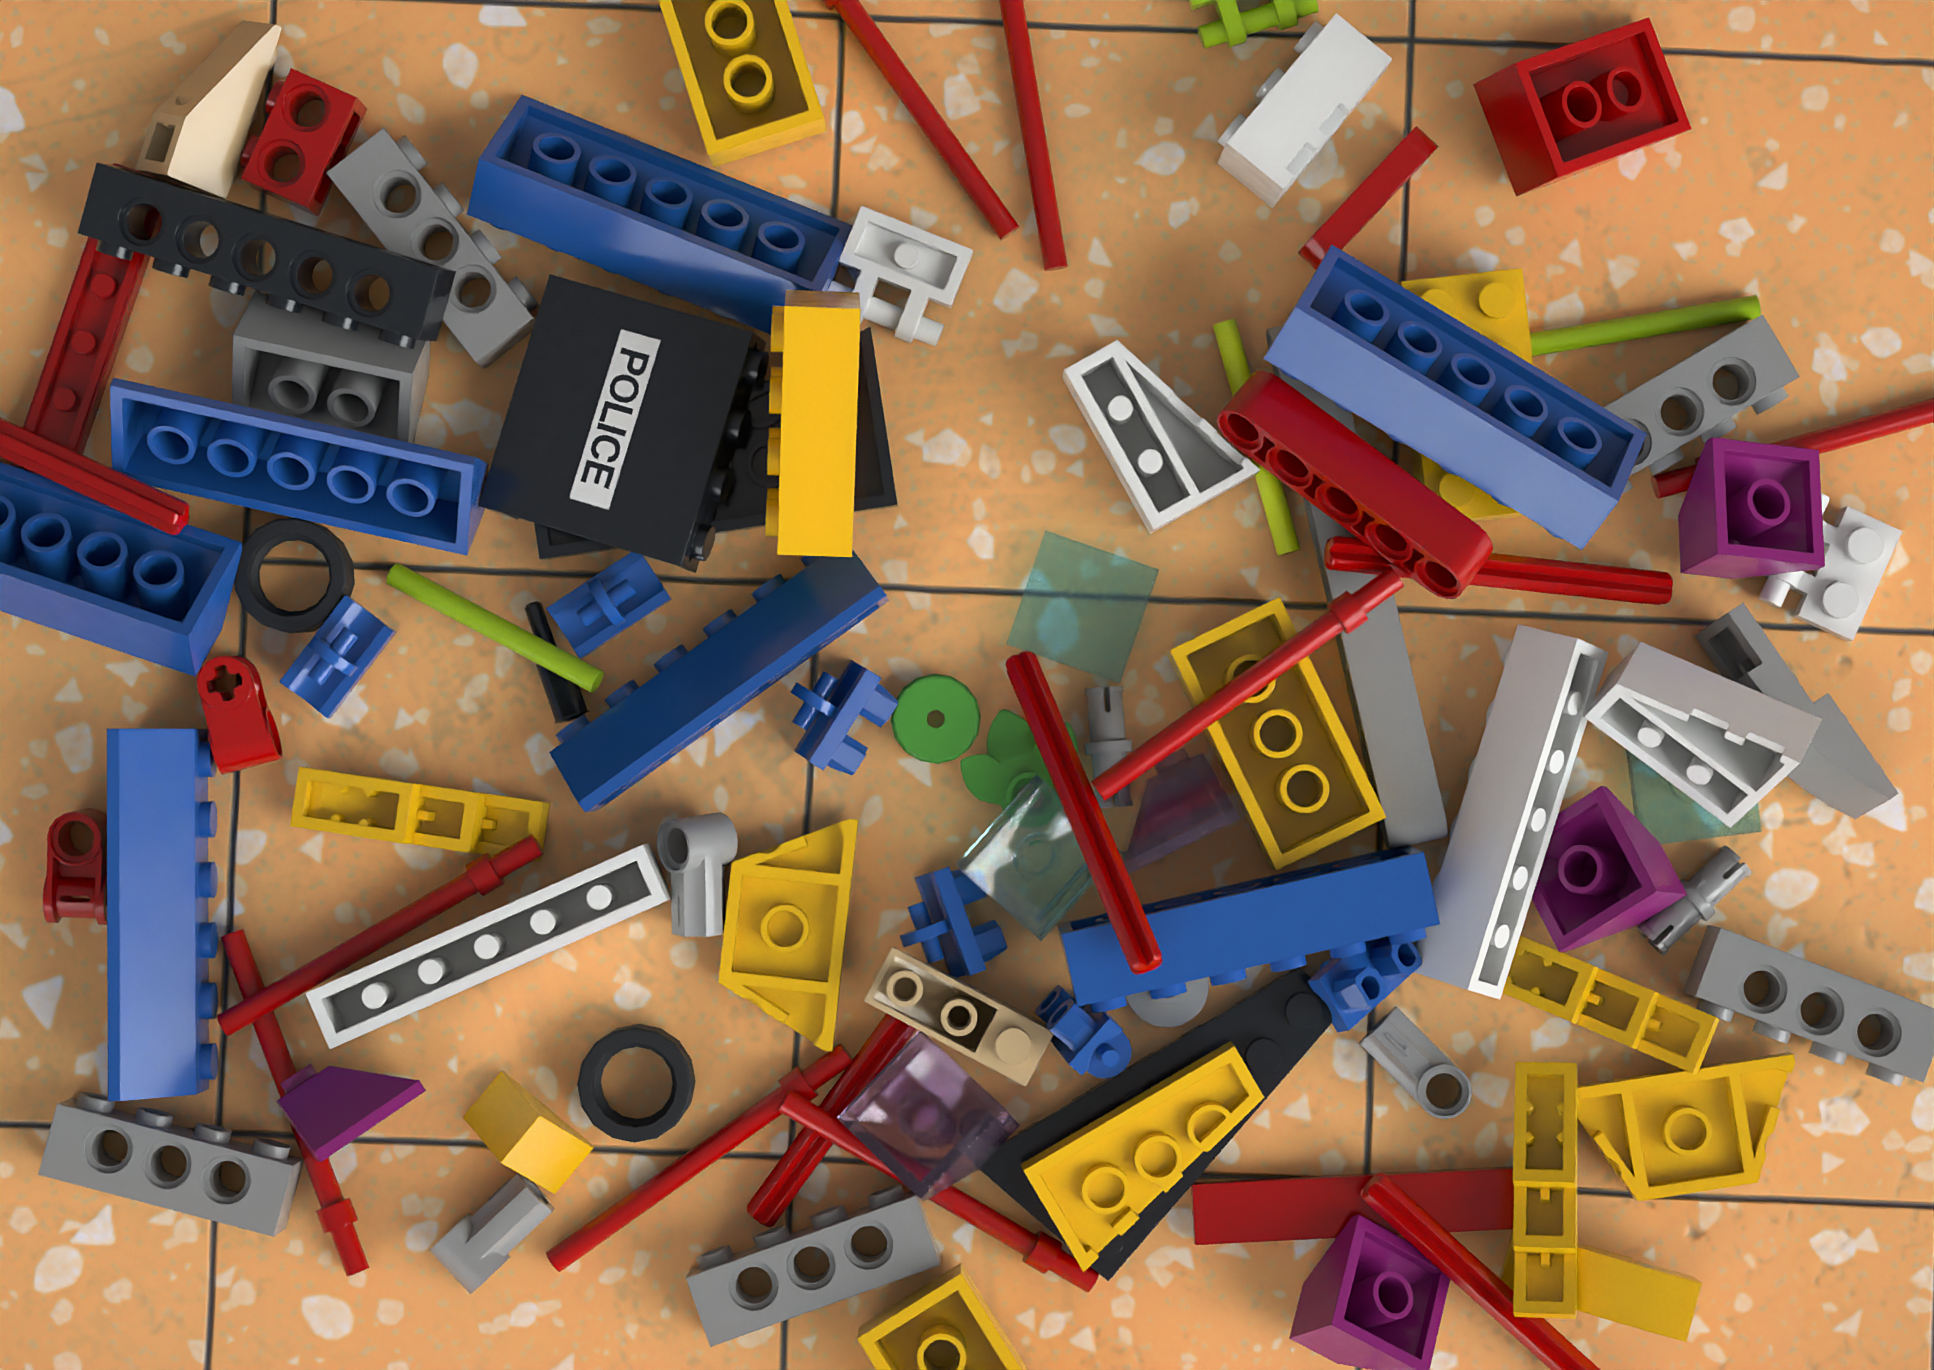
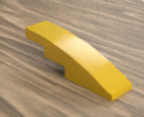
M299 767L290 826L400 844H414L466 853H488L494 856L530 834L535 836L543 850L550 802ZM542 856L532 862H541Z
M1521 935L1502 992L1695 1075L1699 1071L1720 1020L1715 1016Z
M1515 1061L1513 1313L1515 1317L1576 1319L1577 1063Z

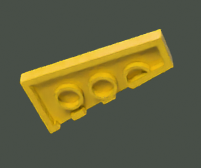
M1230 1041L1022 1163L1021 1166L1084 1272L1099 1258L1098 1253L1118 1234L1122 1236L1139 1219L1138 1214L1162 1191L1166 1193L1183 1177L1182 1172L1203 1151L1209 1152L1264 1096L1237 1049Z

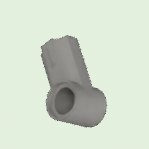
M721 812L666 820L659 828L656 844L661 863L671 872L672 934L682 937L721 935L725 925L724 866L734 860L738 846L737 832L733 822L727 815Z
M1397 1006L1386 1014L1359 1042L1420 1106L1433 1117L1441 1119L1454 1118L1464 1112L1469 1105L1472 1088L1466 1074ZM1441 1073L1453 1075L1458 1081L1459 1086L1458 1095L1455 1100L1445 1106L1433 1105L1429 1102L1426 1095V1087L1430 1079Z
M518 1173L489 1198V1201L473 1216L468 1213L429 1251L471 1295L510 1258L508 1253L553 1212L555 1208L533 1181Z

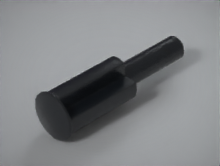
M535 601L527 604L525 612L533 634L557 647L542 603ZM536 664L555 718V724L576 720L589 712L578 685Z

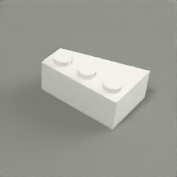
M1337 13L1325 27L1317 21L1312 24L1294 47V50L1300 54L1299 58L1286 73L1278 67L1270 75L1256 94L1262 100L1247 118L1240 113L1218 140V143L1224 149L1217 164L1272 209L1378 81L1392 61L1389 55Z

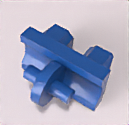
M630 552L546 609L568 639L579 659H583L672 600V598L645 557Z
M345 595L279 682L308 702L323 716L331 719L395 635L396 631L350 596Z
M853 660L849 662L839 680L823 671L811 691L796 682L790 693L803 700L804 703L792 722L806 730L794 751L823 771L826 766H829L838 771L853 775L865 758L868 748L848 736L849 729L859 714L877 726L882 727L894 712L898 701L879 684L881 677Z
M945 867L915 877L923 902L907 907L915 929L899 936L903 947L920 942L927 963H933L944 958L949 974L956 978L965 975L971 976L986 970L985 962L1005 951L1007 944L1001 927L996 920L987 921L971 928L964 905L987 897V889L980 869L972 867L951 871L950 867Z
M1389 936L1365 941L1367 951L1342 958L1329 957L1322 963L1319 972L1307 981L1312 990L1327 1004L1332 1015V1024L1337 1033L1349 1031L1422 965V958L1412 942L1391 945Z
M1059 984L1034 1011L1047 1023L1046 1027L1054 1034L1050 1040L1066 1062L1081 1076L1087 1071L1097 1078L1107 1079L1117 1076L1126 1069L1132 1053L1130 1041L1122 1032L1123 1029L1107 1011L1091 1013L1089 1004L1077 1006L1075 998Z

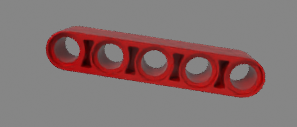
M1263 370L1255 371L1218 414V428L1232 445L1436 596L1445 599L1459 597L1492 554V541L1479 525L1273 373Z

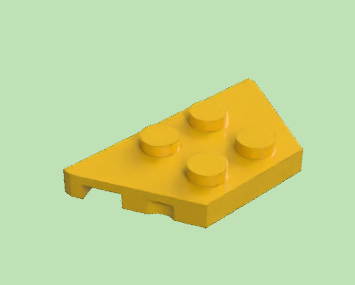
M859 819L841 821L731 863L718 983L741 998H745L758 1006L764 1013L781 1024L784 1023L823 1051L832 1052L834 1046Z
M1786 1052L1700 1066L1697 1075L1683 1069L1577 1085V1119L1632 1197L1637 1201L1758 1183L1767 1156L1765 1146L1768 1137L1774 1133L1781 1111L1778 1105L1788 1073H1793L1795 1057L1794 1054Z

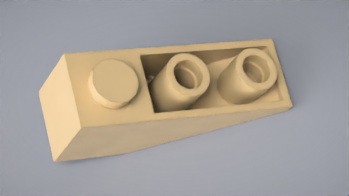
M243 20L154 111L135 169L161 180L227 199L230 187L235 183L240 172V156L249 129L254 125L259 114L258 101L267 73L272 69L277 59V42L282 27L275 24Z
M893 946L864 999L868 1004L1025 1087L1054 1035L1046 1027V1023Z

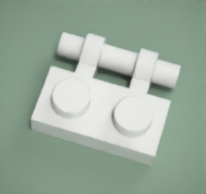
M861 205L839 260L840 265L860 272L854 289L832 281L828 291L859 292L861 307L860 324L863 319L896 331L894 337L908 343H912L913 339H917L936 347L944 324L924 317V310L928 300L951 309L973 255V250ZM878 280L910 292L905 308L873 297Z
M1821 493L1823 516L1830 498ZM1844 507L1841 509L1834 526L1823 520L1825 566L1813 570L1812 575L1804 571L1764 575L1768 579L1758 599L1768 605L1781 608L1788 590L1791 589L1802 594L1793 617L1845 641H1853L1902 531L1853 508Z

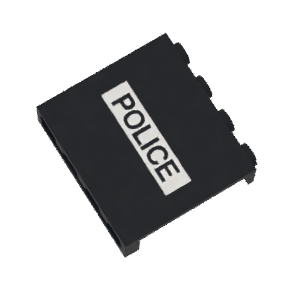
M550 274L478 506L497 514L517 520L523 519L670 563L696 573L699 561L707 560L714 545L716 531L715 527L711 526L717 503L725 502L732 486L733 469L729 468L735 444L742 445L749 431L751 411L746 408L753 386L759 387L767 372L769 354L764 351L767 342L754 332Z

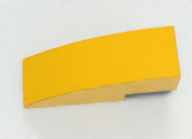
M1513 1229L1499 1277L1512 1290H1514ZM1577 1243V1311L1687 1342L1702 1282L1691 1275L1635 1261L1629 1256Z

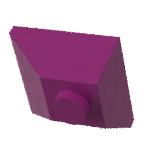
M1716 437L1708 439L1678 514L1680 573L1738 579L1817 570L1824 567L1819 450Z
M1600 786L1558 813L1532 901L1558 951L1565 953L1637 926L1685 897L1687 893L1660 842L1606 786Z
M310 1063L281 1083L287 1094L276 1102L317 1162H322L426 1090L419 1080L335 1066H328L318 1073Z
M1361 1215L1353 1216L1303 1283L1289 1339L1337 1364L1370 1370H1430L1450 1278L1407 1240Z

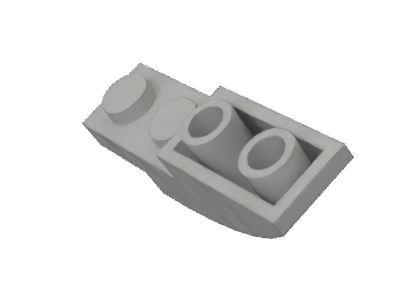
M1744 603L1732 609L1695 635L1723 677L1822 719L1801 763L1787 775L1800 787L1828 806L1853 819H1857L1899 794L1830 694L1827 693L1812 702L1800 685L1797 677L1791 672Z

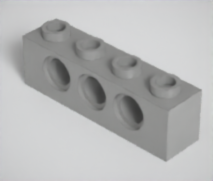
M382 128L326 173L387 250L456 271L443 321L474 361L485 369L532 332L536 319L531 314V311L539 304L517 276L507 283L493 266L502 257L481 230H477L470 236L459 223L456 217L465 210L443 182L434 189L429 185L419 172L428 163L410 140L404 135L395 142L389 133ZM401 185L415 187L416 199L409 210L402 213H394L389 210L388 198L396 187ZM437 232L451 233L453 236V248L450 254L441 260L427 259L425 244L428 238ZM482 278L488 280L491 286V293L486 303L476 308L464 306L462 302L464 286L473 279Z
M1762 314L1603 408L1647 433L1630 476L1647 466L1652 474L1656 475L1685 458L1680 447L1694 438L1700 436L1705 444L1708 439L1712 437L1719 438L1735 429L1737 426L1732 419V416L1752 406L1758 415L1788 398L1789 395L1783 386L1800 376ZM1718 369L1731 372L1737 379L1738 392L1733 400L1720 397L1714 390L1713 377ZM1666 399L1675 400L1685 408L1687 421L1682 430H1673L1664 424L1661 418V407ZM1629 479L1622 494L1633 488Z
M1711 925L1707 926L1683 990L1686 994L1700 998L1696 1009L1730 1023L1734 1012L1756 1020L1753 1032L1785 1044L1788 1043L1791 1033L1813 1041L1809 1053L1843 1066L1848 1055L1866 1061L1869 1065L1865 1074L1901 1087L1904 1076L1924 1083L1934 1056V1008L1729 930ZM1762 971L1768 979V992L1761 1001L1751 1004L1744 995V983L1750 974ZM1817 992L1824 1000L1825 1011L1818 1022L1807 1025L1801 1016V1004L1808 995ZM1874 1014L1881 1024L1880 1036L1873 1044L1863 1046L1857 1034L1859 1023L1864 1017Z
M79 1092L78 1099L71 1098L57 1103L38 1175L272 1237L286 1229L304 1162L303 1158L288 1155L290 1151L289 1145L264 1138H255L253 1145L230 1139L231 1130L208 1123H196L195 1130L172 1124L174 1117L172 1114L157 1109L138 1107L136 1114L113 1109L115 1101H108L107 1096L96 1093ZM108 1130H115L121 1133L127 1141L128 1151L123 1161L112 1159L104 1150L103 1140ZM166 1145L175 1146L184 1153L187 1166L182 1176H174L163 1167L161 1156ZM224 1161L235 1162L243 1169L246 1181L242 1191H231L222 1184L219 1171Z
M901 1184L893 1185L868 1195L869 1205L847 1213L844 1205L834 1206L810 1216L812 1222L810 1227L789 1233L787 1225L778 1226L753 1237L754 1247L733 1254L730 1245H726L697 1256L698 1267L690 1269L686 1280L710 1347L941 1265V1255L919 1194L913 1190L904 1193ZM873 1226L884 1233L887 1245L879 1254L872 1256L864 1255L854 1247L852 1242L853 1234L861 1227ZM809 1246L822 1249L829 1258V1268L817 1276L804 1274L798 1268L795 1260L796 1254L801 1249ZM749 1267H759L769 1274L772 1280V1288L768 1293L761 1296L749 1295L740 1286L739 1274Z

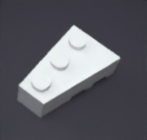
M1118 340L1064 369L1063 381L1149 534L1241 484L1260 471L1255 464L1247 457L1242 456L1220 436L1211 424L1198 416L1177 397L1168 385Z
M1640 642L1607 676L1584 716L1730 828L1801 763L1822 721L1819 717L1643 642Z

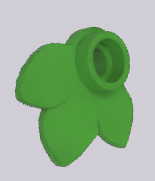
M1003 709L998 712L988 731V755L968 756L960 761L963 780L966 787L976 798L988 803L1000 804L1006 816L1013 822L1023 826H1036L1052 817L1058 807L1059 797L1028 723L1017 714ZM1064 722L1078 754L1076 735L1068 722ZM1026 784L1035 785L1041 793L1040 802L1033 808L1023 807L1018 801V791Z

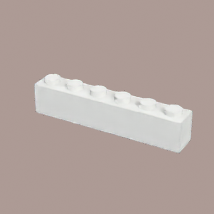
M1517 625L1513 641L1505 653L1504 670L1495 699L1487 710L1486 727L1477 756L1469 768V782L1459 813L1451 825L1450 842L1442 868L1433 882L1432 890L1440 924L1426 927L1427 937L1415 941L1414 946L1422 958V965L1414 971L1415 973L1497 999L1501 998L1587 724V719L1584 716L1594 701L1609 652L1578 638L1525 625Z
M643 844L305 994L328 1047L332 1049L671 899V892L650 844Z

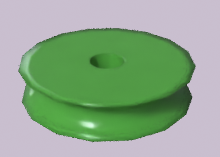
M931 674L916 678L906 685L896 698L898 705L891 716L895 739L906 753L919 761L939 764L955 760L969 750L978 735L981 716L977 700L966 685L951 676ZM934 710L942 712L945 717L943 725L937 728L931 727L927 722L928 714Z

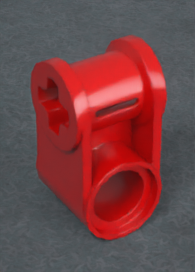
M219 656L207 661L199 671L197 690L207 721L211 751L220 773L225 775L282 759L283 752L279 732L273 714L268 707L260 674L256 666L250 660L241 656ZM224 667L227 668L229 674H240L242 677V685L235 687L233 690L234 699H232L229 691L219 692L217 689L216 681L225 677Z
M87 808L64 813L56 818L49 827L47 835V873L43 888V913L48 923H59L62 918L96 919L99 925H107V815L101 810ZM77 821L87 824L93 832V846L87 853L80 852L71 842V828ZM71 896H87L89 898H72Z

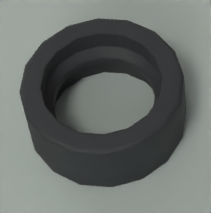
M298 518L275 519L255 529L242 544V553L234 580L235 591L245 611L261 625L287 633L314 632L320 629L345 595L351 597L355 585L353 560L344 542L328 528ZM300 540L312 544L323 554L329 566L330 581L326 593L317 604L303 611L289 612L277 608L266 598L260 586L259 571L264 557L273 547L285 541Z
M636 1024L617 1028L592 1046L582 1061L577 1086L581 1107L595 1127L611 1138L635 1143L656 1139L676 1126L692 1102L696 1080L692 1059L679 1040L661 1028ZM633 1047L650 1049L661 1056L670 1068L673 1082L670 1098L664 1107L652 1116L639 1119L622 1116L613 1110L603 1096L601 1085L604 1067L611 1057L623 1049Z

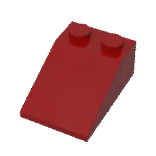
M1649 17L1516 62L1473 84L1516 197L1692 129Z

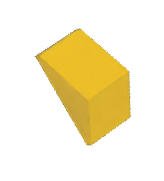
M503 1070L463 1116V1119L500 1163L553 1194L557 1193L594 1148L590 1142Z

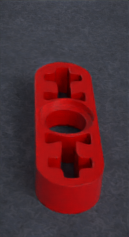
M1416 126L1298 251V254L1316 270L1331 245L1343 250L1439 146Z

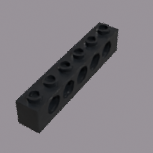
M96 163L78 229V234L98 240L96 251L132 260L134 251L155 257L152 268L183 278H188L190 269L211 275L208 284L210 287L244 296L246 287L254 288L267 293L265 300L267 305L294 313H301L302 306L305 304L324 310L322 322L352 331L358 330L360 322L381 328L378 339L409 349H414L416 340L437 341L456 271L120 166ZM155 207L161 215L162 226L159 233L151 239L145 231L144 221L147 213ZM212 225L218 233L219 241L214 253L206 256L201 249L200 238L204 229ZM268 242L274 249L275 263L268 273L263 274L257 266L256 255L259 248ZM326 260L332 269L333 277L330 286L325 291L320 292L313 283L312 274L315 266L320 261ZM382 277L389 286L390 297L387 304L382 309L377 310L370 302L369 289L376 279Z

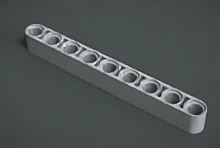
M1282 326L1266 330L1268 349ZM1272 364L1274 375L1284 380L1356 434L1352 412L1341 409L1330 398L1300 380L1288 377L1280 368ZM1303 498L1327 603H1330L1346 590L1353 594L1378 575L1329 570L1325 567L1324 549L1327 539L1334 536L1357 537ZM1394 594L1366 614L1368 621L1350 634L1342 631L1335 636L1368 779L1386 815V818L1378 822L1388 851L1448 836L1444 806Z

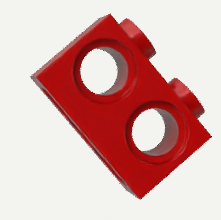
M291 68L285 82L278 80L269 93L265 112L270 115L261 135L254 134L245 146L240 161L241 168L245 169L241 179L258 191L319 217L334 184L326 172L346 157L367 108L357 97ZM312 100L323 101L325 104L323 119L311 127L300 126L298 115L302 106ZM285 155H298L300 158L298 174L287 182L276 181L274 178L276 162Z

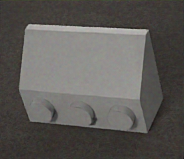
M254 291L233 333L232 404L414 443L429 377L431 341L416 340L414 349L397 346L378 339L381 328L362 322L359 323L357 331L333 326L321 321L324 310L303 304L301 313L286 311L265 304L267 294Z

